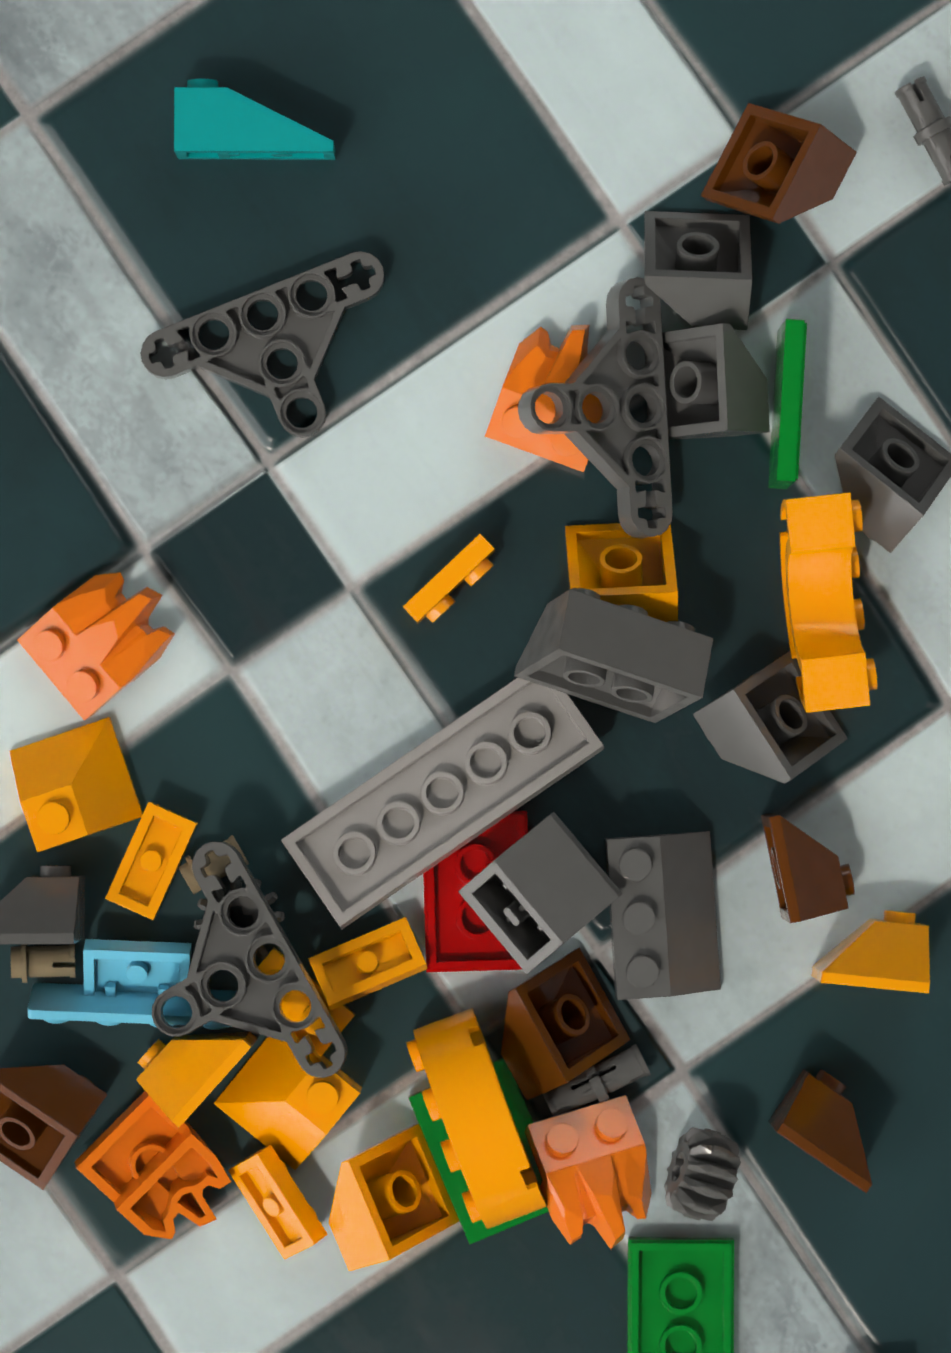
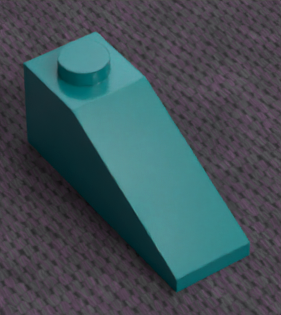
M190 79L187 81V87H174V152L178 159L335 160L333 140L228 87H219V81Z

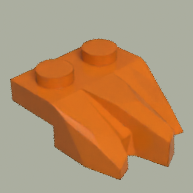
M571 325L559 348L551 345L549 334L542 327L519 343L485 437L578 471H585L588 459L564 434H536L526 429L519 418L518 404L523 393L529 388L549 383H565L588 355L590 325ZM544 394L538 396L535 402V412L538 418L544 423L549 424L555 417V404L550 397ZM588 394L583 400V413L590 422L597 423L602 417V404L596 396Z
M121 572L93 576L52 607L17 639L84 721L92 717L122 689L135 681L158 661L175 635L165 626L153 629L148 625L149 616L162 595L146 587L126 599L122 594L124 578Z
M146 1091L74 1161L76 1169L113 1201L116 1210L141 1233L147 1236L171 1240L176 1232L173 1219L178 1213L200 1227L217 1220L203 1197V1189L208 1185L221 1189L231 1183L216 1155L189 1123L185 1121L178 1128Z
M626 1095L527 1125L525 1134L543 1180L540 1185L541 1192L553 1222L570 1245L581 1238L583 1225L588 1223L596 1228L608 1247L612 1249L625 1235L622 1212L627 1211L637 1219H646L652 1194L647 1151Z

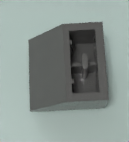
M555 812L547 816L458 891L526 974L532 971L623 894Z

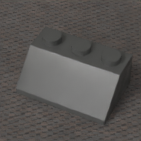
M573 588L547 603L516 665L514 676L657 723L703 698L713 638L696 633L695 628L688 623L680 621L664 622L648 616V612L641 607L634 605L618 606L600 600V595L592 590Z
M710 831L604 838L607 876L623 893L609 905L614 986L617 1000L671 997L720 990Z

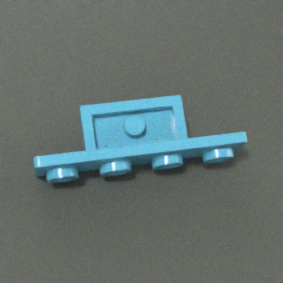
M85 939L83 948L84 985L33 984L27 1007L28 1018L40 1019L53 1024L65 1023L67 1021H90L105 1026H113L120 1023H141L156 1027L152 1018V1006L156 998L163 991L187 978L192 961V943ZM210 990L211 994L220 1001L231 1000L237 993V991ZM174 996L166 1001L163 1007V1015L171 1026L186 1025L192 1017V1009L186 999ZM214 1021L203 1025L204 1028L210 1030L232 1027Z

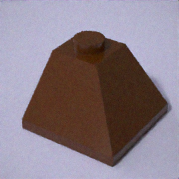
M748 103L701 197L707 201L779 224L832 200L857 152L822 124Z
M772 813L761 815L781 918L791 924L849 909L846 896L855 895L849 864L840 865L839 857L782 816Z
M580 947L508 992L501 1055L526 1100L568 1083L631 1040Z
M64 1064L0 1068V1161L44 1190L94 1117L107 1094L96 1087L87 1077L77 1074Z
M803 1069L768 1122L777 1133L867 1193L872 1186V1181L853 1104L842 1095L847 1086L823 1069H820L816 1076Z

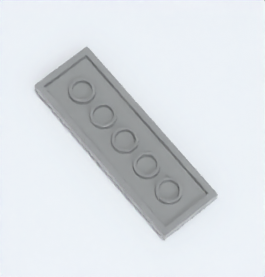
M516 678L281 839V841L335 921L343 929L604 750V745L568 694Z

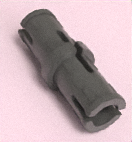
M925 76L914 80V84L908 83L898 89L895 95L899 98L917 132L913 136L917 145H924L942 179L941 182L945 186L951 183V117H944L926 83Z
M634 1044L631 1048L597 1065L591 1066L568 1083L543 1093V1096L553 1117L575 1111L596 1100H599L600 1103L610 1100L608 1094L644 1076L647 1077L651 1073L637 1045Z

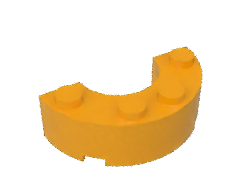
M850 492L784 499L781 504L780 518L781 520L787 519L788 531L779 532L782 589L791 658H797L801 670V676L796 677V684L803 708L806 713L870 706L869 691L877 690L876 666L873 658L866 659V654L861 644L858 630H864L865 627L864 610L861 598L853 599L852 578H859L860 576L859 557L854 532H860L863 529L859 499L851 500Z
M470 1008L414 1029L415 1039L406 1042L416 1072L422 1070L426 1072L431 1088L421 1091L432 1122L441 1118L443 1120L449 1139L440 1142L451 1173L460 1169L463 1173L469 1190L461 1194L472 1223L482 1220L485 1227L490 1229L547 1207L505 1099L474 1009Z

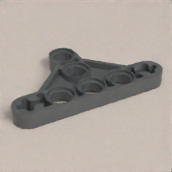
M362 251L350 253L157 330L147 336L142 344L140 352L142 363L148 372L157 378L172 379L200 368L271 399L278 419L285 431L295 437H311L320 431L326 418L325 406L315 383L317 375L345 310L373 299L382 290L385 280L383 266L370 253ZM361 263L365 270L374 269L376 275L369 278L370 288L361 291L357 284L341 288L342 292L347 298L336 302L334 286L326 274L337 271L339 282L353 275L351 266ZM307 282H318L326 289L327 300L323 307L318 310H305L297 302V292ZM267 301L275 305L278 310L277 322L268 330H257L248 321L249 310L255 303ZM214 320L224 323L229 330L227 343L217 350L205 348L199 339L200 329L203 325ZM189 329L191 343L200 354L199 358L190 361V354L188 350H185L173 356L174 366L166 369L161 362L152 363L151 356L158 353L157 343L165 341L170 348L184 344L185 342L179 333ZM278 350H288L297 358V370L287 379H277L268 371V359ZM296 399H308L317 408L316 420L309 427L297 428L290 424L287 419L288 407Z
M636 277L618 282L611 287L606 299L607 332L565 383H549L529 388L519 400L518 414L524 427L532 433L564 434L617 489L618 517L623 530L631 537L642 539L664 533L672 522L673 510L660 298L645 285L644 278ZM631 295L633 299L640 300V309L635 310L634 307L627 306L626 297ZM633 325V327L642 325L643 330L627 333L626 326ZM632 341L638 342L645 350L646 362L640 370L633 368L627 361L626 350ZM541 394L550 397L555 404V417L549 424L541 421L535 412V402ZM588 394L596 396L602 404V417L597 423L590 422L583 413V400ZM635 394L643 396L649 406V415L643 423L636 421L630 413V400ZM639 446L648 450L652 458V468L646 476L638 473L632 462L633 453ZM652 483V491L643 490L636 492L635 486ZM644 507L645 509L652 510V520L647 521L644 518H639L638 508Z
M226 842L204 844L197 850L193 858L192 870L208 903L187 978L163 991L156 998L152 1006V1018L155 1026L160 1032L168 1036L179 1037L195 1031L210 1021L218 1022L287 1042L299 1065L306 1073L313 1077L325 1078L336 1074L343 1068L348 1057L346 1041L242 855L234 846ZM212 851L217 856L228 855L230 857L231 863L225 867V872L231 883H236L242 877L246 884L245 888L230 891L221 901L216 894V890L226 888L222 879L218 875L208 876L204 869L211 863L208 855ZM242 896L252 899L257 904L259 910L256 922L247 928L235 925L229 915L232 902ZM267 943L279 946L285 956L282 969L273 975L261 972L255 961L258 949ZM219 970H227L237 978L238 991L231 1000L220 1001L211 994L209 982L212 975ZM289 991H301L310 999L311 1011L303 1021H292L283 1014L282 1000ZM174 996L186 999L192 1009L190 1021L181 1028L169 1025L163 1015V1007L166 1001ZM319 1017L323 1021L325 1028L315 1030L316 1035L321 1043L328 1044L332 1042L337 1050L330 1056L333 1065L328 1068L322 1061L313 1064L310 1060L309 1054L313 1053L315 1046L309 1035L304 1036L299 1042L294 1034V1031L311 1026Z

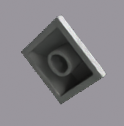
M645 211V285L694 328L725 323L730 324L734 330H747L752 288L750 215Z
M722 323L662 332L668 440L734 437L770 432L767 378L730 324ZM647 403V416H648V415H649V406H648V403Z
M880 397L875 400L835 453L843 493L850 492L851 500L859 499L863 533L889 553L895 549L924 516L951 477V453Z
M790 651L693 713L705 736L721 759L784 784L795 778L848 738L830 710L805 712L796 684V677L801 676V670L797 659L791 658Z
M71 865L40 866V876L26 877L0 901V944H75L85 939V875H72Z

